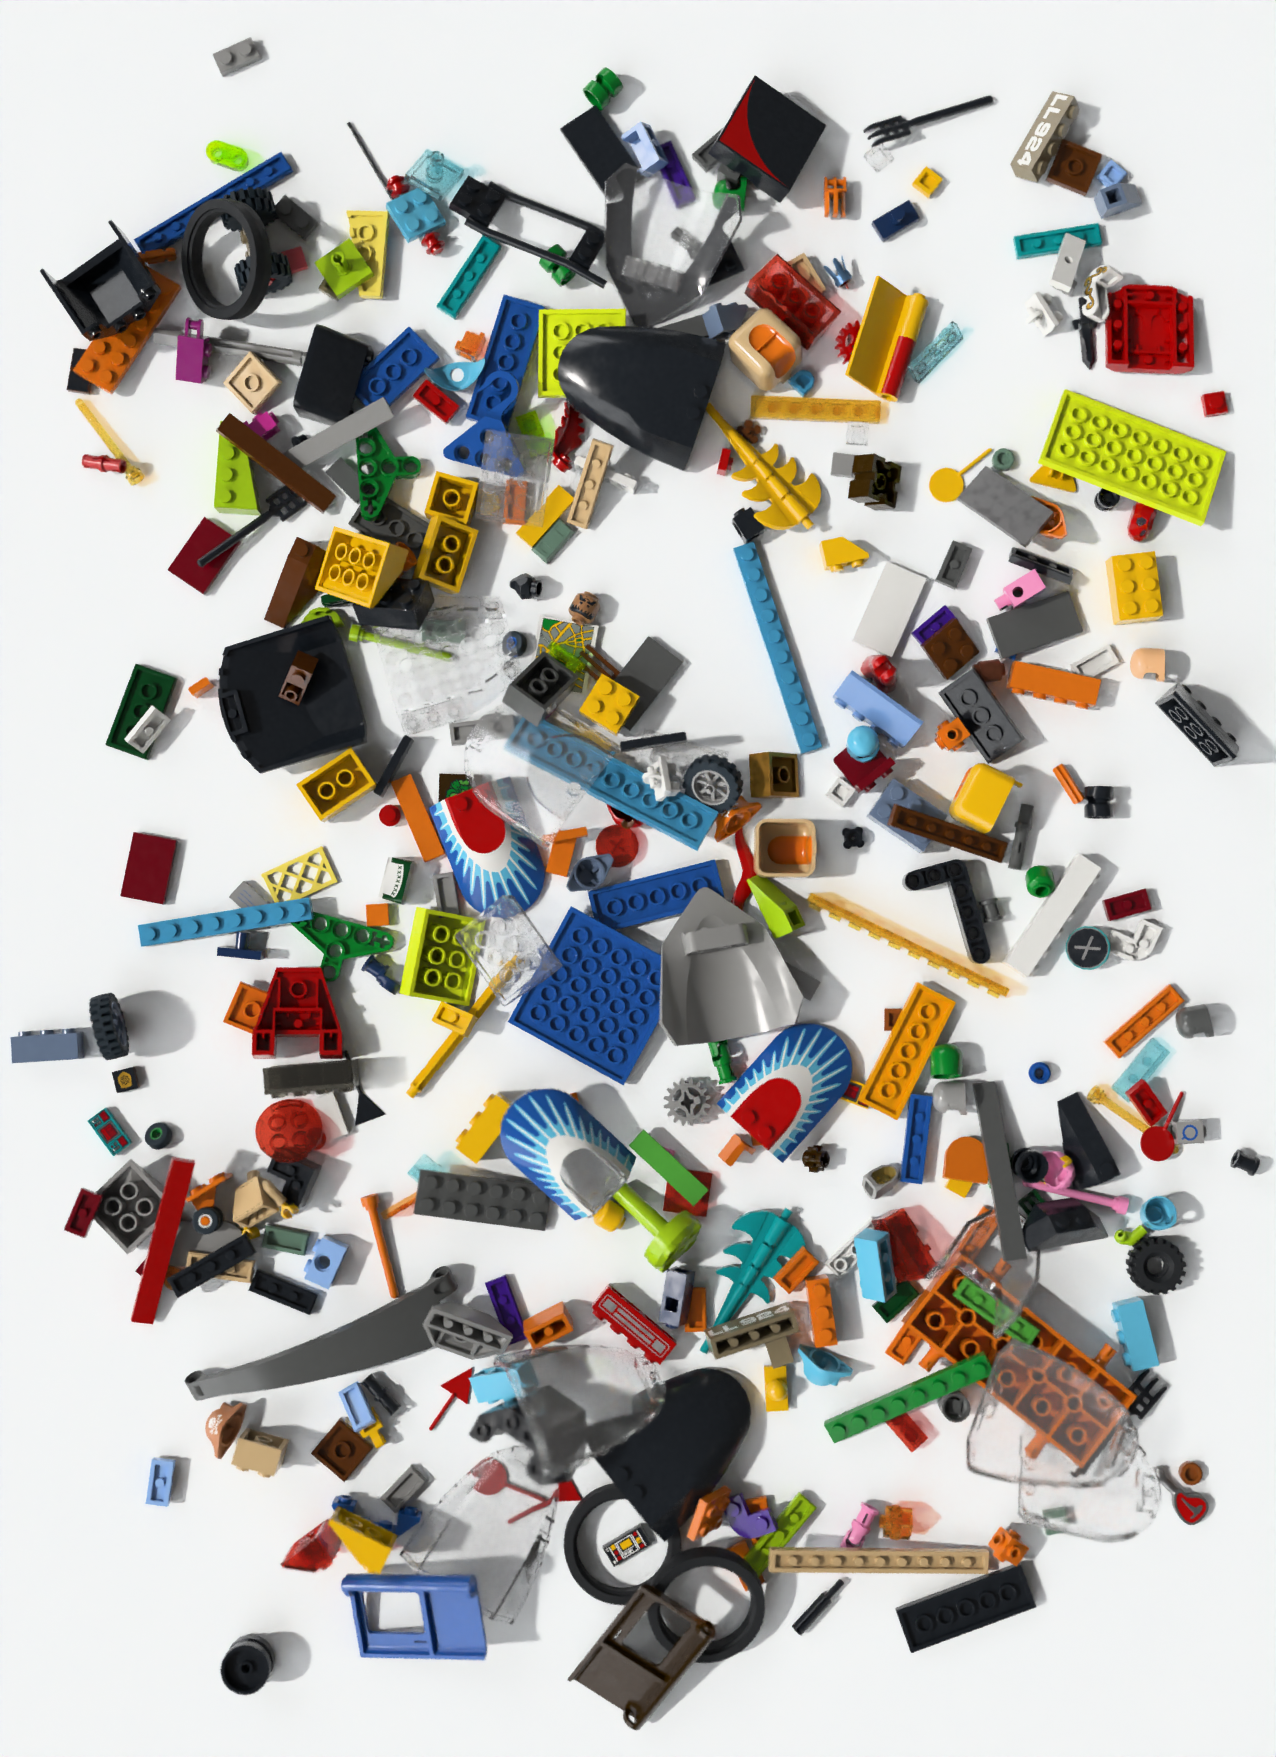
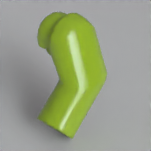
M1139 1225L1132 1232L1121 1229L1117 1230L1114 1238L1119 1244L1133 1246L1148 1232Z

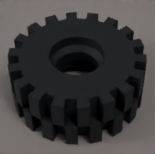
M1149 1236L1148 1239H1140L1139 1244L1132 1246L1134 1248L1133 1251L1129 1250L1127 1253L1130 1257L1129 1260L1126 1259V1265H1128L1126 1271L1131 1276V1281L1145 1292L1159 1295V1293L1165 1295L1168 1294V1290H1176L1175 1285L1177 1283L1181 1285L1183 1281L1180 1278L1186 1275V1272L1183 1270V1267H1186V1262L1182 1259L1185 1258L1183 1253L1172 1242L1161 1237ZM1152 1257H1160L1163 1261V1269L1157 1274L1149 1272L1147 1268V1262Z

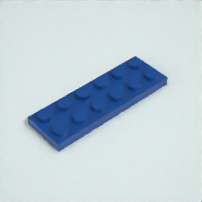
M503 295L484 356L485 365L478 376L466 414L467 420L478 422L488 411L510 396L511 384L505 378H498L486 389L477 392L491 373L507 371L513 374L521 390L539 332V309H545V306ZM518 398L504 412V419L508 429Z
M715 859L587 891L594 919L615 930L683 913L697 891L703 887L709 888L725 898Z

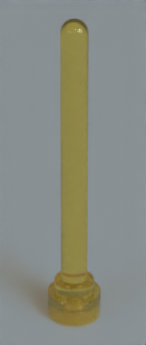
M80 398L76 399L75 405L116 459H125L127 463L125 478L129 484L134 486L140 483L145 478L141 469L131 465L85 402Z
M1095 1085L1089 1091L1086 1099L1093 1104L1104 1105L1142 1133L1149 1128L1148 1125L1106 1097L1105 1090L1098 1085ZM1176 1145L1172 1154H1177L1179 1151Z

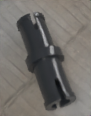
M372 1373L361 1383L375 1397L373 1400L375 1402L378 1401L391 1416L402 1406L388 1392L389 1389L387 1387L384 1388Z

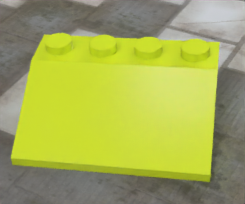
M416 907L399 993L412 997L469 1006L486 920Z

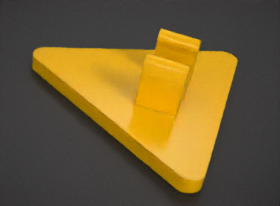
M1044 465L1029 479L1034 484L1071 493L1076 491L1072 476Z

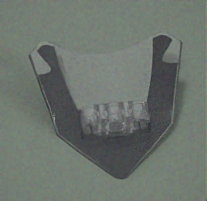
M624 163L605 181L604 267L633 326L652 327L703 296L715 270L742 222L739 195L709 192L687 187L660 178L627 163Z

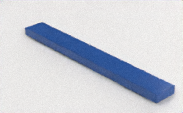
M281 151L133 240L142 254H145V251L164 250L183 239L189 219L201 204L212 199H221L226 194L230 195L231 191L237 192L241 188L243 190H246L248 187H253V189L261 187V190L268 188L293 173V169Z

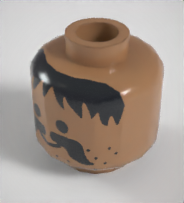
M587 591L578 593L568 609L569 614L572 616V621L578 625H583L584 623L591 624L601 608L598 602L599 599Z

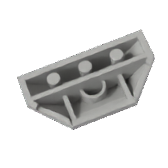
M454 1301L433 1305L423 1322V1327L432 1346L471 1360L486 1358L495 1354L503 1355L513 1338V1334L490 1314Z

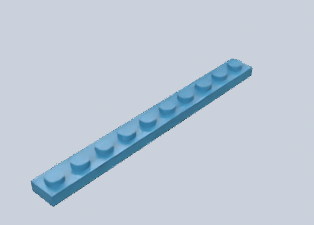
M753 541L735 547L733 552L800 754L822 748L755 543Z

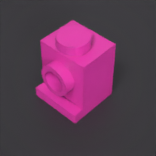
M267 411L257 414L253 417L250 424L247 421L244 422L246 426L266 441L281 431L277 426L280 421L272 411L269 414Z

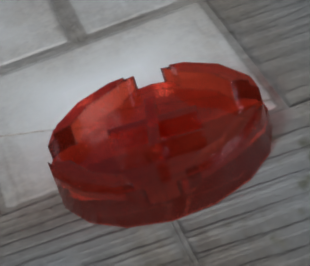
M613 824L605 827L599 833L596 839L595 850L597 855L610 853L614 859L611 867L621 868L629 865L635 859L638 853L639 842L636 834L630 828L625 829L618 824Z

